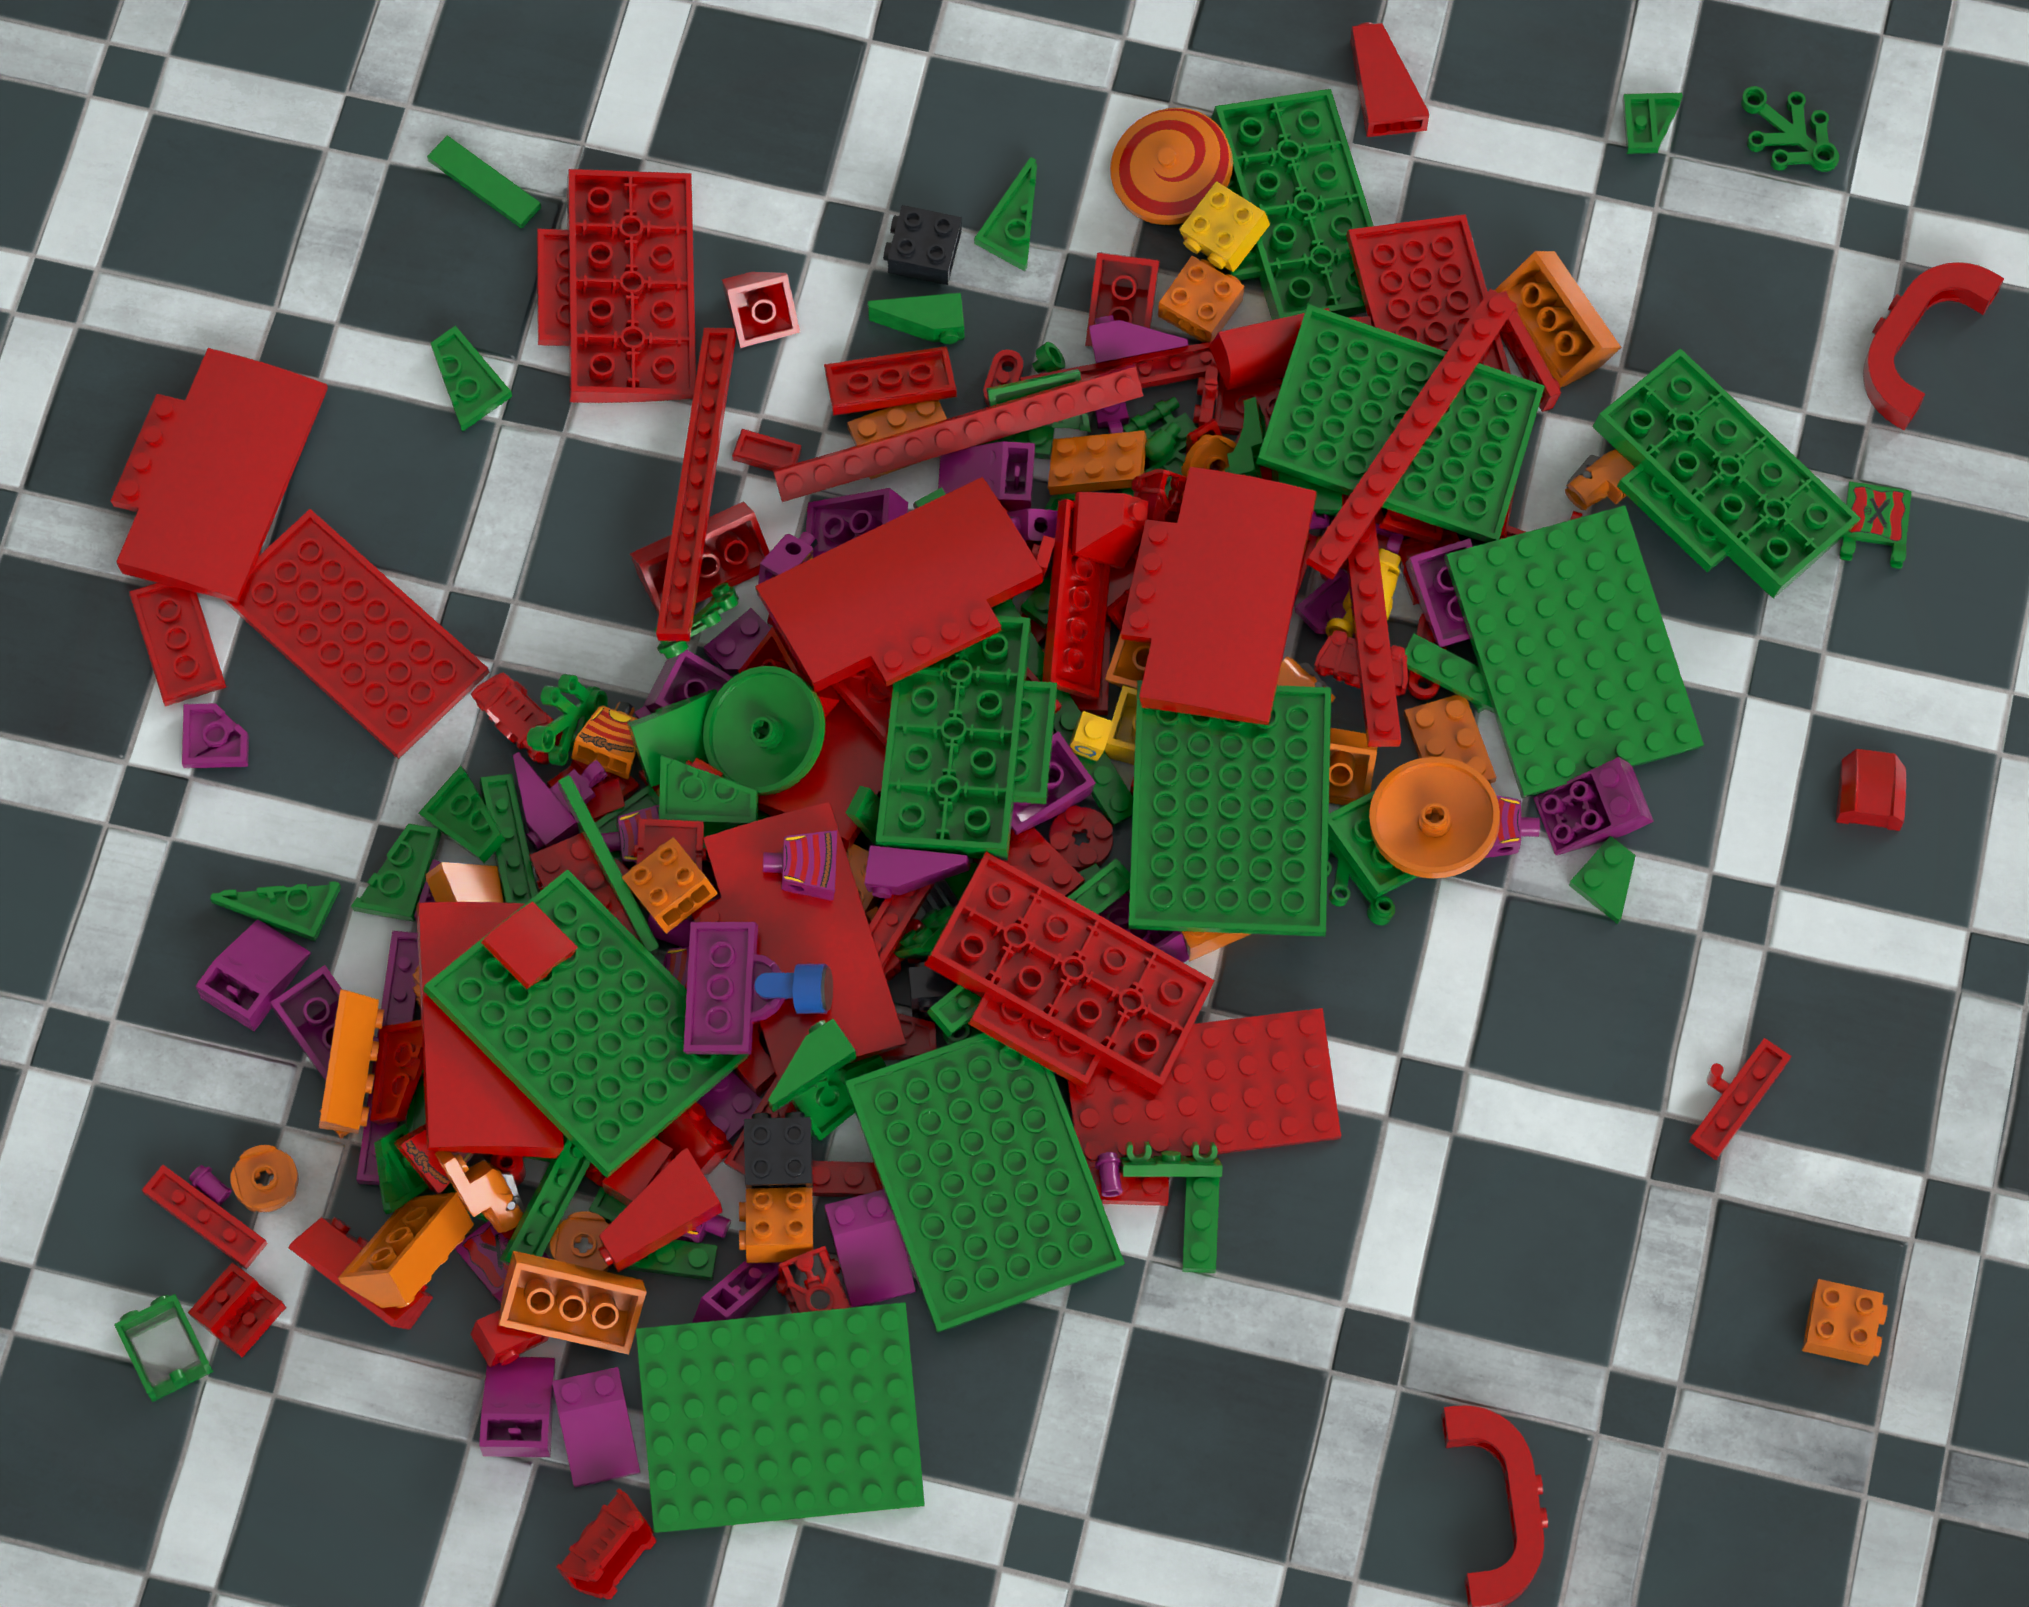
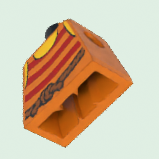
M623 701L617 703L615 710L605 706L598 707L576 736L571 759L587 765L597 760L606 772L629 779L636 749L627 723L637 719L633 717L634 707Z

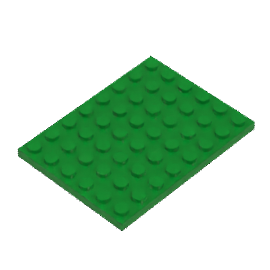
M1308 304L1256 464L1350 496L1447 352ZM1479 363L1382 507L1484 543L1499 540L1545 386Z
M1625 505L1455 551L1444 556L1521 798L1565 785L1567 781L1617 757L1635 767L1704 746Z
M1137 680L1129 929L1325 937L1331 687L1277 685L1269 725L1143 708L1139 698L1142 680Z
M567 869L517 911L533 901L578 947L573 956L552 968L547 977L526 989L481 943L485 938L483 937L425 984L423 991L581 1153L608 1178L744 1062L749 1054H686L683 1051L687 989Z
M981 1033L845 1081L844 1084L936 1333L1125 1265L1053 1071L991 1036Z
M906 1302L636 1329L654 1533L925 1506Z

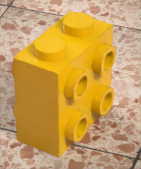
M1216 181L1179 230L1184 239L1183 244L1195 254L1202 252L1208 256L1207 259L1215 267L1221 270L1225 267L1234 273L1270 226V222L1265 211Z

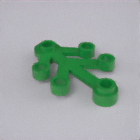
M1751 86L1744 91L1741 99L1742 108L1750 114L1758 113L1782 132H1751L1747 140V147L1751 151L1760 152L1765 146L1798 145L1805 151L1791 153L1783 149L1774 151L1770 164L1778 171L1786 169L1788 165L1810 164L1815 170L1820 172L1831 171L1837 166L1839 152L1828 140L1827 125L1829 115L1827 112L1816 110L1811 115L1809 124L1815 130L1816 142H1814L1806 135L1804 117L1806 98L1804 94L1795 91L1790 93L1787 98L1786 107L1791 111L1792 123H1790L1766 104L1767 94L1762 88ZM1791 100H1799L1801 104L1795 105ZM1749 101H1756L1758 105H1752ZM1815 118L1823 119L1824 123H1817ZM1752 139H1759L1762 143L1755 144L1752 142ZM1825 156L1828 161L1821 160L1818 157ZM1781 157L1785 162H1777L1775 158Z
M722 583L711 590L713 595L711 601L693 617L690 638L719 623L722 619L720 614L738 605L739 596L733 586L729 587L728 583ZM660 641L661 644L658 645L657 650L660 654H664L666 659H670L683 653L689 646L686 641Z
M570 674L561 675L558 687L545 686L541 692L542 704L555 706L564 714L546 726L537 725L535 728H531L527 734V743L533 750L549 752V762L561 766L566 764L568 752H573L576 736L598 707H607L608 705L605 691L600 690L596 686H589L586 689L578 682L576 675ZM561 693L574 694L580 701L577 705H574ZM581 718L580 724H579V727H578V730H577V734H576V733H575V730H576L578 721H579V719ZM563 731L559 746L555 745L556 735Z
M1328 835V858L1331 850L1338 860L1334 886L1329 893V901L1338 907L1344 906L1350 898V890L1347 887L1350 876L1370 903L1367 909V916L1370 921L1377 925L1388 924L1395 914L1393 901L1386 896H1380L1376 899L1372 897ZM1329 862L1327 863V878L1332 871V866ZM1335 892L1341 893L1344 898L1337 897ZM1379 905L1386 908V910H1382Z

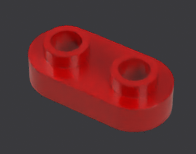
M1006 349L994 356L983 389L984 401L989 407L986 388L1020 381V377L1023 374V359L1018 352ZM1005 366H1010L1013 368V370L1010 372H1006L1003 370V368Z

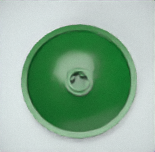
M759 666L745 670L725 683L709 706L703 728V743L708 762L723 773V778L756 789L759 796L785 791L804 778L820 754L825 735L823 707L817 693L810 684L791 671L775 666Z

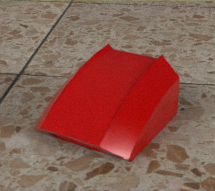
M1855 749L1841 760L1836 823H1854L1900 831L1905 817V766L1894 753Z

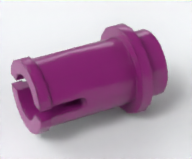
M1113 1152L1098 1155L1095 1168L1099 1169L1102 1196L1115 1197L1120 1195V1193H1123L1119 1174L1121 1159L1117 1158V1154Z
M200 1165L189 1177L192 1186L199 1188L216 1204H223L231 1195L232 1190L211 1173L212 1168Z

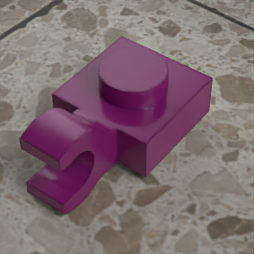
M1125 402L1094 411L1098 429L1107 427L1109 434L1122 433V425L1129 423Z
M597 760L592 762L581 776L575 769L566 775L572 777L585 805L596 797L591 788L608 776ZM557 782L550 790L567 811L573 815Z

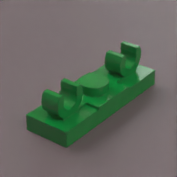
M1127 1142L1125 1151L1128 1157H1120L1121 1165L1119 1168L1123 1177H1222L1223 1165L1217 1157L1218 1149L1214 1142H1210V1151L1205 1155L1199 1154V1145L1197 1142H1193L1191 1146L1193 1157L1181 1156V1153L1178 1151H1163L1161 1156H1153V1158L1151 1157L1152 1149L1149 1142H1144V1151L1139 1155L1133 1153L1132 1142Z

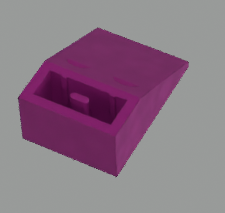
M1003 441L973 446L940 456L938 489L942 487L947 494L983 477L1001 505L1008 512L1031 509L1035 443Z
M1620 757L1567 781L1565 785L1533 797L1554 853L1557 856L1604 842L1610 836L1613 838L1624 836L1654 822L1633 767Z
M257 919L212 962L196 984V988L201 999L255 1032L271 1010L270 1002L282 995L309 958L311 952Z
M518 1357L508 1365L502 1366L499 1363L491 1368L487 1364L479 1443L483 1456L551 1457L554 1400L552 1381L555 1380V1358Z

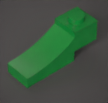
M1256 397L1244 400V423L1241 436L1234 451L1227 454L1229 467L1225 468V472L1263 479L1261 465L1256 464L1267 426L1264 413Z

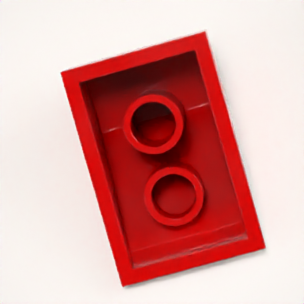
M1103 252L1097 253L1085 346L1093 347L1089 326L1096 325L1095 318L1113 315L1114 321L1121 320L1151 329L1160 260Z

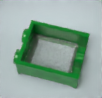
M176 1294L170 1297L169 1295L160 1296L151 1302L150 1307L140 1312L138 1310L130 1311L124 1314L119 1322L114 1324L152 1402L214 1372Z

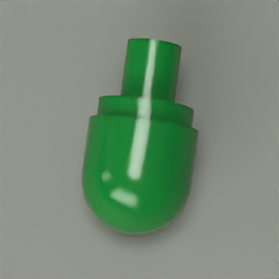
M1171 422L1165 431L1159 429L1157 432H1154L1145 443L1146 457L1153 462L1164 460L1174 449L1176 444L1174 438L1179 434L1181 428L1176 423Z

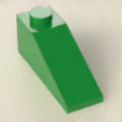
M961 293L868 301L869 321L933 343L953 344L958 340H964Z
M834 1019L827 1023L825 1020H822L808 1030L809 1034L805 1036L768 1099L769 1107L773 1113L856 1059L855 1049Z

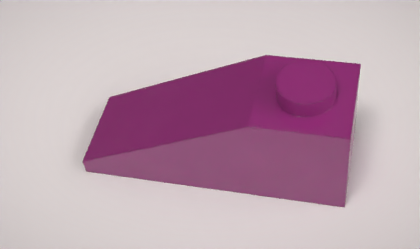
M1113 315L1095 318L1096 325L1089 326L1096 363L1189 346L1188 339L1121 320L1114 321Z
M519 752L515 753L513 758L529 831L526 836L536 850L540 848L545 849L578 835L579 830L576 820Z
M870 846L864 884L868 892H872L873 896L891 898L892 894L902 895L969 871L970 861L967 855Z
M745 1260L701 1297L692 1322L699 1323L744 1318L778 1280V1264L782 1262L746 1263Z

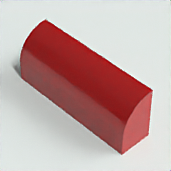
M1304 313L1218 332L1209 348L1226 389L1230 390L1283 378Z

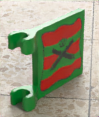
M1849 481L1846 505L1861 519L1842 537L1839 558L1851 561L1855 552L1856 541L1892 546L1890 567L1901 569L1906 558V541L1912 491Z

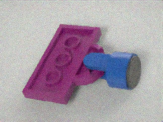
M691 922L683 1051L686 1054H751L753 1022L765 1020L775 1014L784 1000L788 998H793L794 1008L798 1014H826L831 1008L833 999V978L830 967L827 964H796L794 973H782L774 961L764 955L756 954L758 934L756 922Z

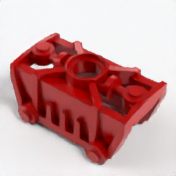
M1155 469L1136 476L1132 481L1131 488L1135 491L1134 497L1148 501L1147 519L1171 523L1178 522L1187 477L1164 469ZM1171 477V490L1167 498L1164 490L1167 478ZM1140 543L1131 555L1135 559L1138 557Z
M1334 631L1317 654L1314 671L1324 677L1326 675H1334L1333 678L1337 679L1336 681H1344L1347 685L1361 689L1355 638L1347 637L1346 632ZM1394 645L1390 649L1396 696L1405 695L1408 685L1407 655H1405L1403 647Z
M504 672L496 674L478 685L471 693V696L477 703V706L489 715V720L495 722V727L511 742L517 743L519 749L525 748L528 750V756L534 762L537 761L538 763L548 765L550 763L548 759L549 752L533 750L527 743V734L531 728H535L537 725L546 726L554 721V719L527 695V689L517 681L514 682ZM563 731L556 735L555 745L559 746Z
M825 1246L778 1264L779 1280L776 1281L777 1285L775 1286L778 1294L785 1296L791 1313L851 1308L838 1277L841 1270L839 1262L835 1258L831 1259ZM817 1254L825 1274L823 1284L819 1275L814 1276L812 1272L814 1265L813 1256ZM795 1264L801 1272L806 1274L807 1279L804 1281L806 1289L794 1282L788 1267L789 1265ZM822 1291L829 1296L830 1303L826 1308L816 1309L812 1306L810 1298L815 1292Z
M619 1488L616 1491V1496L608 1506L604 1504L601 1507L596 1520L585 1527L579 1541L569 1547L570 1553L561 1565L558 1564L556 1566L568 1584L578 1592L607 1600L612 1599L616 1594V1585L643 1551L650 1550L657 1542L656 1537L653 1535L654 1531L627 1493Z

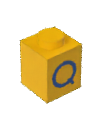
M1083 711L1076 722L1069 743L1072 751L1077 755L1098 761L1104 752L1113 721Z

